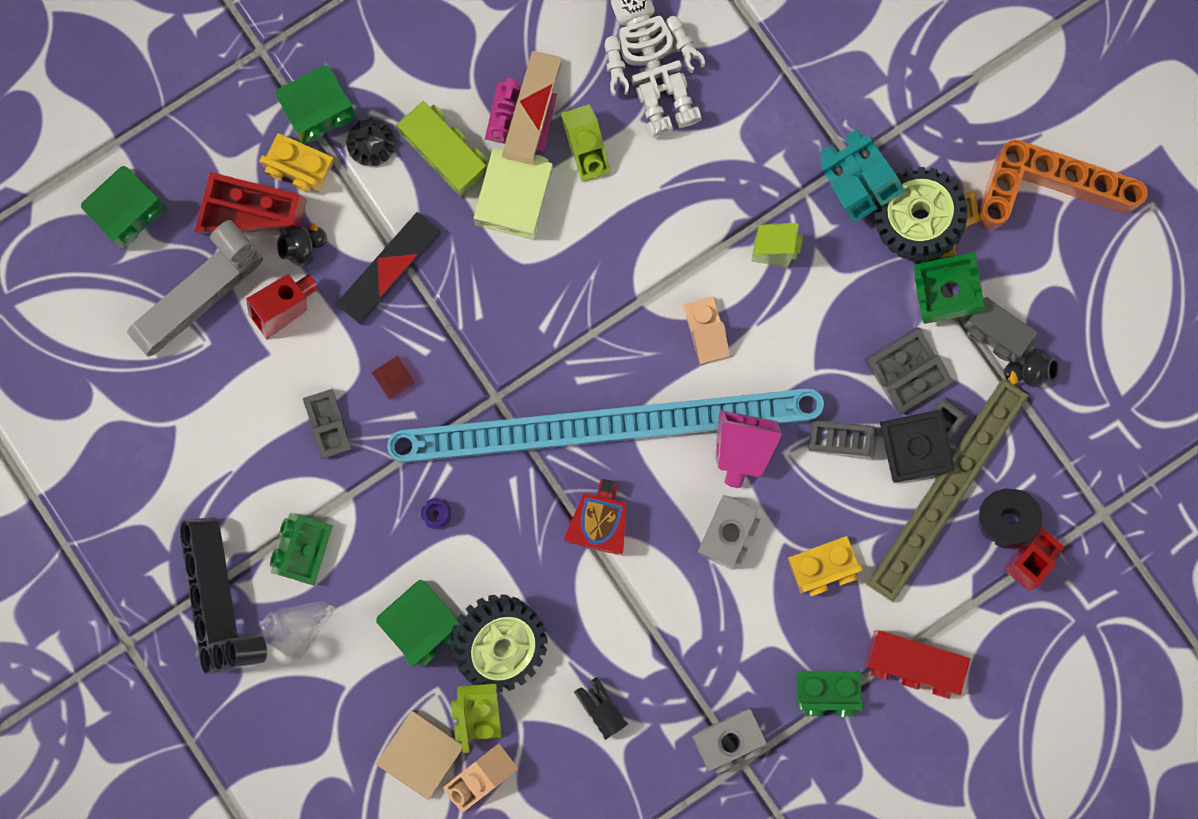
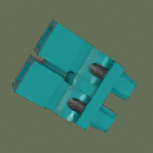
M857 129L846 135L845 141L848 147L837 152L834 146H828L819 153L822 160L820 166L853 224L877 209L871 197L875 196L879 204L883 206L906 192L897 175L868 134L864 136Z

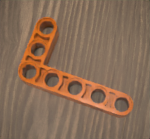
M1014 139L1008 141L995 158L978 210L979 224L982 228L992 231L998 229L1006 222L1011 214L1022 180L1121 213H1131L1145 202L1148 191L1144 183L1137 179ZM1006 152H1014L1018 156L1019 162L1009 161ZM1037 161L1045 163L1048 172L1039 171L1035 163ZM1065 171L1073 172L1076 175L1077 182L1067 180ZM997 180L1006 181L1009 184L1010 190H1001L997 186ZM1094 182H1102L1106 187V192L1098 191L1095 188ZM1125 190L1133 193L1135 202H1130L1125 198ZM987 209H997L1000 213V219L991 218L988 215Z

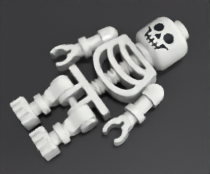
M611 0L618 23L621 26H626L619 29V39L615 36H610L605 40V51L609 59L607 71L611 72V95L613 97L616 95L614 86L617 84V80L625 87L624 94L627 95L629 84L623 73V69H625L624 61L633 66L647 65L648 71L633 75L631 81L633 86H640L636 88L640 103H644L647 110L645 112L646 118L651 120V122L646 124L650 137H658L673 130L669 116L662 117V114H664L663 108L658 106L657 99L660 98V92L666 90L668 95L672 94L676 100L674 106L680 112L675 114V118L679 128L688 127L701 121L702 117L698 106L693 108L690 106L693 102L691 97H687L685 76L683 73L678 72L682 67L680 60L663 66L659 64V60L663 59L671 50L674 37L677 42L675 47L678 51H682L687 70L690 73H693L694 67L690 64L691 56L693 59L699 60L701 67L704 68L705 59L692 46L693 40L691 36H686L680 19L676 16H670L665 23L661 16L650 18L655 11L652 0ZM658 31H660V34L653 39L651 38ZM663 40H665L666 45L664 46V48L658 52H655L656 50L654 48L659 46L663 42ZM631 53H643V56L639 57ZM661 77L663 84L657 86L655 79Z

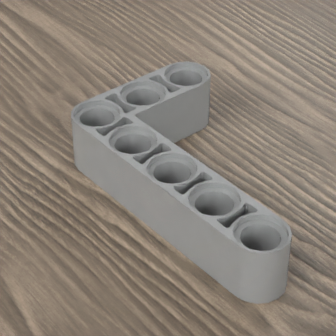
M232 220L219 225L210 235V240L219 251L129 327L127 334L147 357L153 356L162 350L262 263L263 256Z

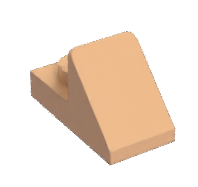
M714 296L684 304L683 308L699 365L730 357L724 322L720 321Z

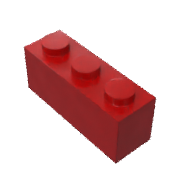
M875 630L864 667L871 669V676L889 681L890 675L902 679L901 685L920 690V686L924 685L933 688L931 694L950 699L951 694L961 695L971 658Z

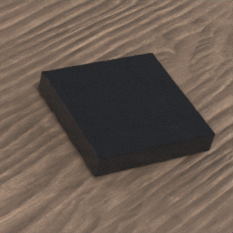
M942 409L880 422L893 483L955 471Z

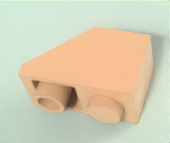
M498 743L446 784L443 789L449 795L451 801L463 813L517 771L518 768Z

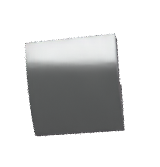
M918 327L865 358L876 380L899 414L904 413L953 383L939 355L934 354L921 328Z

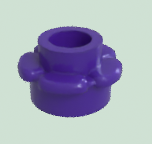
M432 498L422 507L421 518L425 520L426 526L431 529H438L440 526L445 527L451 520V507L444 500L440 501L438 498ZM434 511H439V516L435 517L433 515Z

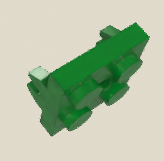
M975 252L914 265L916 293L924 324L986 312ZM947 283H956L959 286V292L956 296L947 298L941 293L942 287Z

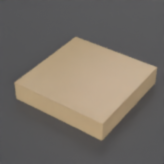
M411 710L376 765L429 800L461 753L462 743L456 742L455 738Z

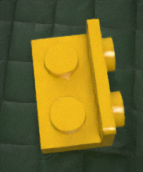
M277 133L267 156H261L259 160L265 169V174L277 180H281L282 177L293 181L292 185L307 193H309L310 189L318 193L320 192L335 161L333 157L280 133Z
M847 536L787 558L800 593L808 591L810 597L827 591L826 584L838 580L841 586L857 580L856 573L863 571L862 566L857 563Z

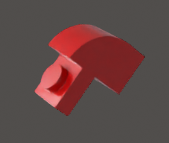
M1042 527L1037 537L1033 539V542L1025 547H1021L1011 556L1004 567V571L1027 591H1031L1042 583L1057 564L1054 560L1065 546Z

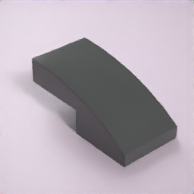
M333 388L303 397L302 399L321 459L351 450Z

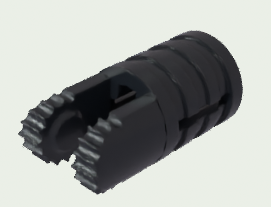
M595 677L589 683L592 691L601 703L599 706H596L584 688L580 687L574 693L589 717L593 719L594 724L597 725L604 740H607L629 724L618 711V707L613 703V699L599 678Z

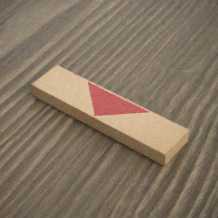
M532 51L504 145L502 158L533 165L562 57Z

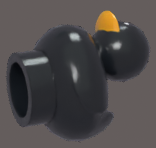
M311 223L308 230L300 226L294 227L288 234H281L277 241L278 254L281 259H289L296 266H306L314 259L312 257L313 248H320L326 244L327 234L325 230L317 227L315 223Z
M1034 348L1026 356L1023 365L1016 361L1010 362L1005 366L1003 373L1005 379L1011 382L1012 385L1023 380L1030 387H1040L1046 382H1054L1057 379L1059 362L1056 357H1050L1044 350Z

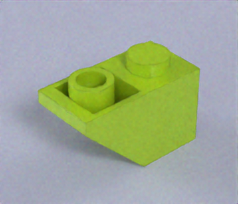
M590 104L562 112L561 117L567 140L581 181L611 173L598 120Z
M799 224L758 225L751 262L788 268L791 259L796 260L797 254L800 253L803 234L797 233Z

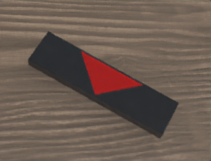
M416 212L338 300L336 305L361 325L437 239L441 231L420 213Z

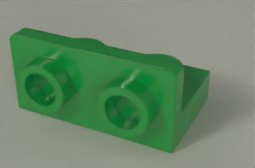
M290 513L288 518L283 520L280 527L279 535L282 538L279 547L275 548L271 555V573L314 586L333 525Z
M796 671V709L804 710V716H823V710H836V716L855 717V710H863V704H861V671Z

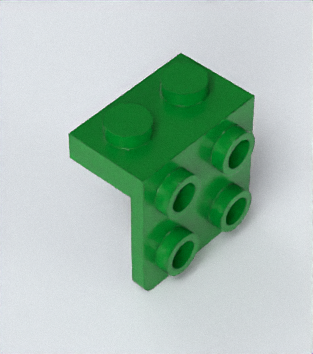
M327 65L318 67L276 91V97L302 144L313 142L321 138L324 133L335 127L344 126L352 118L356 117L348 97L344 94L333 72Z
M126 166L118 168L81 203L82 210L121 250L126 245L131 244L138 237L139 233L149 224L155 222L167 208Z
M423 580L415 582L376 618L377 624L405 655V660L412 667H417L419 664L425 667L437 656L434 651L442 643L448 646L450 637H454L451 632L453 625H460L453 612Z

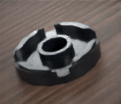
M1005 488L994 491L984 499L979 509L978 524L982 534L987 539L989 538L995 542V545L1001 548L1017 549L1027 546L1037 537L1042 528L1043 513L1039 503L1030 494L1019 489ZM1014 514L1018 517L1019 521L1016 524H1007L1002 520V516Z

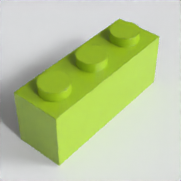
M423 100L396 124L399 134L462 198L485 177L487 171L485 163L487 159L477 148L471 150L464 143L467 139L457 127L450 128L443 121L446 117L437 106L433 104L429 107Z

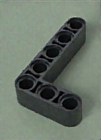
M208 517L183 520L180 525V539L199 660L203 672L208 675L264 663L267 658V646L264 637L261 634L241 637L237 635L221 528L217 518Z

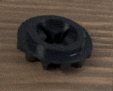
M372 117L363 121L358 120L357 124L349 129L346 140L347 150L352 159L363 166L373 167L381 165L393 154L395 148L393 131L384 121H379ZM370 131H372L374 138L380 141L373 144L371 153H369L367 145L361 143L362 140L368 138Z

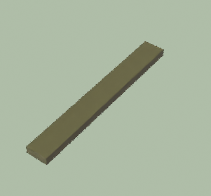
M1005 379L1000 380L952 453L955 471L938 474L866 583L868 587L890 602L895 601L1029 397L1028 394Z

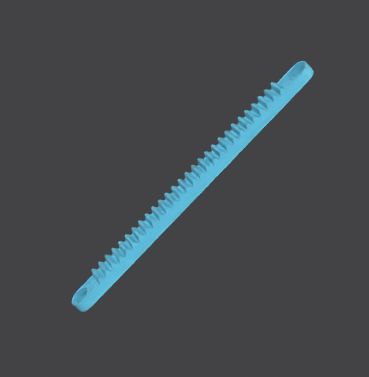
M797 389L397 431L391 435L388 440L387 449L394 460L400 463L591 445L595 443L602 444L633 439H650L682 434L689 435L692 433L717 431L720 410L777 421L779 425L814 420L821 414L824 401L822 396L813 389ZM802 397L814 399L816 409L813 413L808 414L800 410L799 401ZM401 438H407L412 442V450L407 455H399L395 451V444Z

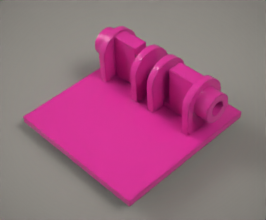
M507 78L506 82L498 81L485 140L505 144L522 87L518 85L517 80ZM557 93L552 94L537 151H545Z

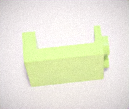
M501 147V150L493 148L473 218L475 226L535 240L537 223L549 178L552 176L553 165L548 162L547 158L540 155H535L533 165L502 158L504 147Z

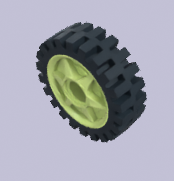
M918 167L917 171H912V168L905 169V173L902 175L900 172L896 175L906 192L883 206L879 204L878 200L875 203L877 208L875 210V224L881 241L884 245H887L892 253H898V257L903 259L909 257L910 261L917 262L918 259H923V262L930 261L931 257L935 256L937 259L942 257L944 252L949 253L954 245L959 243L966 228L967 203L962 189H959L958 183L954 179L950 180L948 174L945 172L940 174L938 169L931 168L930 171L925 170V167ZM921 209L929 213L924 219H917L913 216L915 211Z
M495 594L489 595L488 601H485L483 598L476 600L477 607L474 608L470 604L465 608L468 612L466 616L459 615L457 621L460 625H453L451 632L454 637H450L449 644L452 647L450 653L454 660L453 662L460 673L472 685L496 684L497 693L503 692V687L508 691L515 689V682L520 685L526 683L527 681L524 678L526 674L531 678L536 674L533 667L534 665L541 667L543 660L540 658V655L546 656L547 648L544 644L548 643V639L544 633L546 629L541 619L526 603L522 602L519 598L514 596L511 598L506 594H501L500 598ZM503 639L499 646L494 647L499 640Z

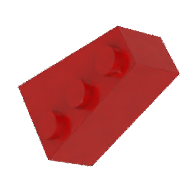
M210 172L194 232L203 236L211 235L219 225L228 220H232L243 233L292 229L300 226L307 199L300 194Z

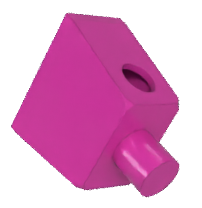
M719 411L715 459L718 468L727 471L724 480L726 485L733 488H741L745 475L755 477L763 475L782 435L777 421Z

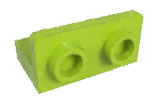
M496 684L457 686V700L451 701L452 719L459 720V722L454 724L455 741L462 742L463 753H470V740L501 738Z

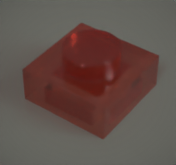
M398 355L371 372L389 400L415 383Z

